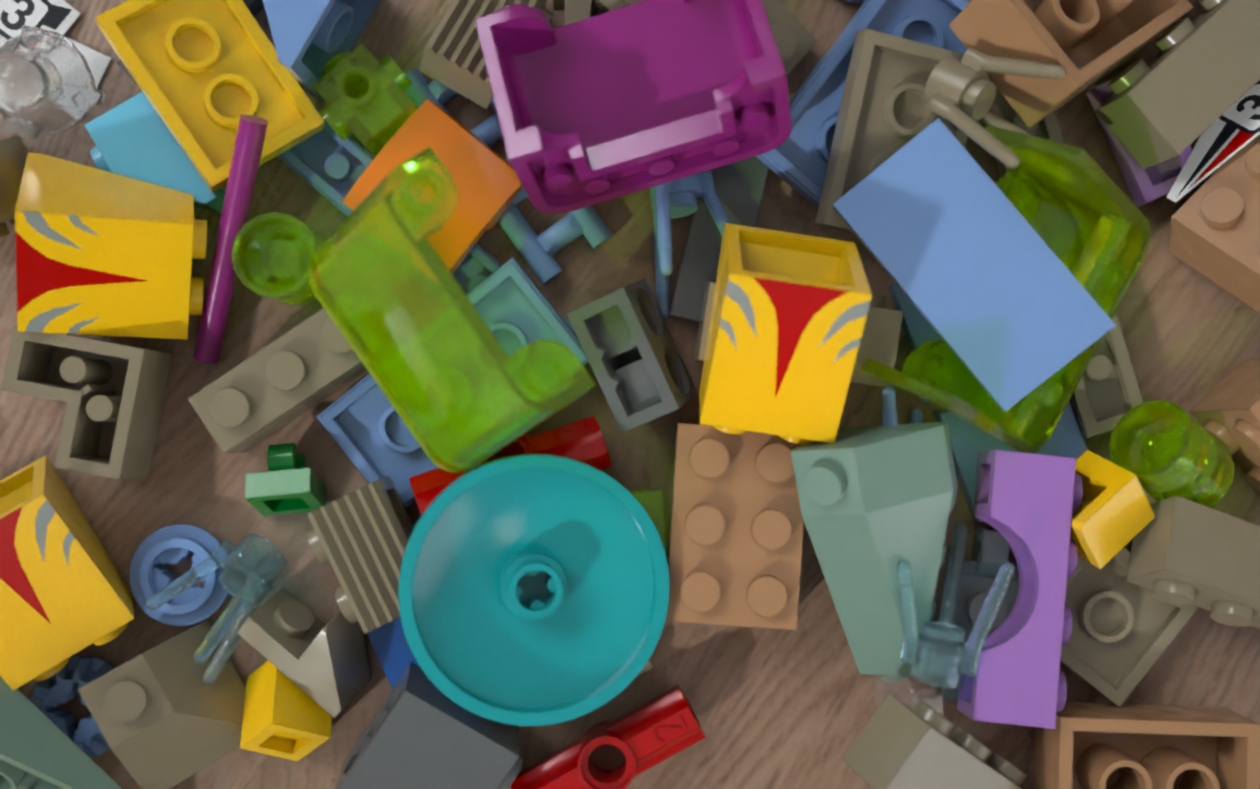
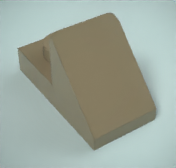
M285 588L279 590L248 616L236 632L334 718L372 678L364 634L359 621L349 623L340 611L326 625L305 604L298 601Z

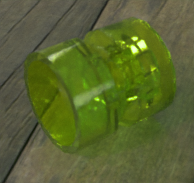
M278 212L258 215L244 224L234 240L232 250L234 271L244 286L260 296L283 304L303 306L313 304L327 295L336 281L338 261L335 249L325 236L292 215Z
M1156 400L1138 405L1119 420L1111 434L1109 451L1112 462L1136 474L1142 488L1157 502L1177 495L1211 508L1225 496L1233 482L1235 467L1231 454L1178 404L1166 400Z

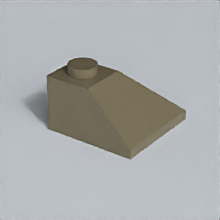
M208 619L77 689L110 749L141 789H170L240 747L246 686Z

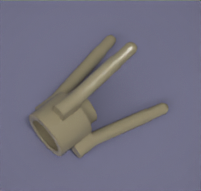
M971 47L966 50L962 60L953 56H947L935 66L924 90V101L928 105V110L948 119L992 156L998 158L1010 168H1015L1019 165L1020 158L976 121L981 122L1068 174H1075L1079 170V166L1075 161L989 110L994 102L997 87L995 83L989 81V74L987 72L1060 80L1066 74L1063 66L989 56Z

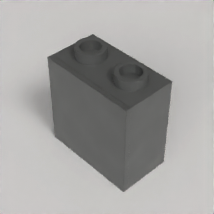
M410 662L342 763L335 789H508L516 779L523 763V756L520 755L519 726L499 723L469 712L444 695L428 679L419 666Z

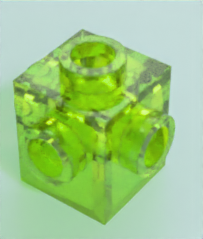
M363 44L353 52L347 50L334 56L324 66L321 72L322 78L313 85L327 102L318 111L344 142L355 134L374 157L417 110L414 102L404 92L412 84L405 73L387 53L377 61Z

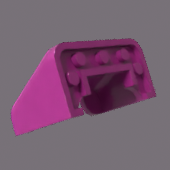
M644 0L552 29L549 19L543 11L523 4H511L495 13L475 19L508 160L533 206L540 212L547 214L572 212L758 156L775 149L790 136L792 128L786 72L762 0Z

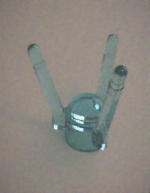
M958 523L954 528L939 622H925L923 633H918L911 565L907 560H901L897 564L903 628V645L900 660L911 664L910 675L912 678L924 684L942 688L962 687L965 675H977L980 652L1014 573V566L1011 563L1005 562L1000 566L967 642L964 641L965 630L954 625L968 531L964 523Z
M249 533L238 546L228 540H224L210 557L168 584L146 602L148 609L156 610L219 567L223 569V573L218 577V580L222 587L234 597L194 654L195 662L202 664L207 661L214 649L220 644L213 656V660L203 675V682L210 685L215 682L241 639V636L236 632L248 616L259 608L263 600L275 587L273 582L287 567V560L283 553L270 541L256 534Z

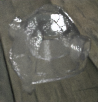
M24 25L21 27L20 35L7 40L0 46V112L3 115L1 130L9 134L31 139L38 138L39 134H56L73 128L88 115L93 106H102L104 104L106 93L96 89L95 81L86 59L73 42L58 32Z

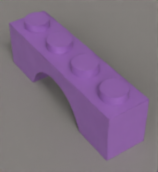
M1003 450L978 453L973 516L992 526L1009 543L1018 566L1019 589L1012 611L996 630L981 639L962 644L957 710L972 720L1055 729L1056 711L1061 712L1065 706L1067 682L1065 674L1060 671L1061 647L1068 643L1072 631L1071 609L1068 605H1065L1067 578L1073 577L1077 566L1076 542L1070 539L1072 513L1077 512L1080 507L1083 492L1081 476L1075 473L1076 458Z

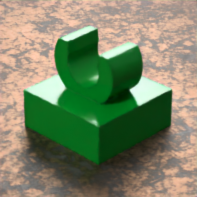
M295 443L269 445L267 453L269 471L245 474V499L264 517L310 513L327 504V487L310 467L306 468L305 455L296 454Z

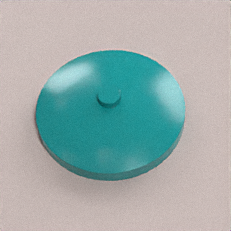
M537 453L512 455L481 464L464 473L445 487L424 510L408 539L402 558L398 591L400 618L409 648L418 665L428 679L454 703L471 713L503 724L517 726L558 724L586 715L605 705L619 695L644 668L655 650L666 621L670 590L669 569L662 541L651 518L637 499L618 481L588 464L568 457Z

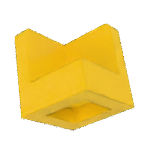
M1086 450L1076 460L1075 473L1081 476L1082 494L1085 500L1080 504L1078 511L1072 513L1070 539L1076 542L1077 556L1101 569L1155 518V515L1136 474Z
M267 660L248 676L240 749L299 761L331 738L332 716L271 662Z

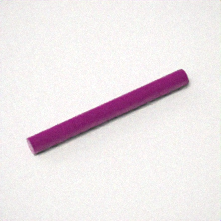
M243 114L240 116L193 354L197 361L207 364L217 363L220 358L268 125L267 120L254 115Z

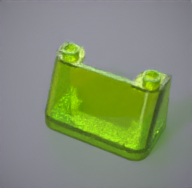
M429 146L400 163L316 250L309 267V284L320 304L428 458L440 469L450 473H462L477 467L596 386V384L576 355L565 345L554 340H537L525 345L510 356L502 348L426 239L427 236L440 229L451 218L457 204L456 186L446 168Z

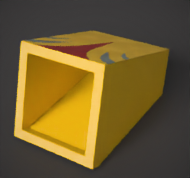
M27 153L15 207L17 332L188 340L189 315L202 316L203 277H191L192 259H205L207 245V220L194 219V195L46 154Z
M725 223L699 390L700 424L713 426L717 430L728 434H743L751 431L779 435L782 439L797 444H807L813 441L835 443L872 298L855 242Z
M47 455L0 480V676L14 691L32 679L40 682L52 677L68 663L72 655L92 643L95 646H100L112 641L127 628L129 621L134 619L132 592Z

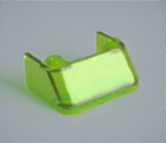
M987 124L985 129L1020 158L1019 165L1015 168L1009 167L1006 174L998 180L996 185L1112 320L1146 254L1150 240V224L1148 219L1082 148ZM1102 337L1006 412H1002L947 344L937 339L928 340L914 349L906 358L902 372L868 357L862 370L907 397L1018 452L1034 454L1046 444L1052 435Z

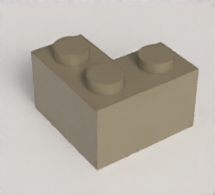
M14 325L1 390L67 402L54 468L117 480L149 477L173 353L69 334L17 332V325Z

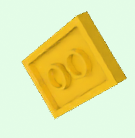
M127 0L95 17L98 28L212 193L227 185L241 115H254L268 121L259 166L322 131L324 128V120L297 80L279 62L276 49L243 0Z

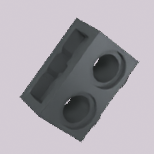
M646 279L622 287L567 313L621 433L680 409L698 394Z

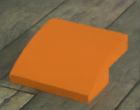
M426 99L380 150L355 182L342 203L442 283L451 278L486 230L494 228L523 186L508 161L432 99Z

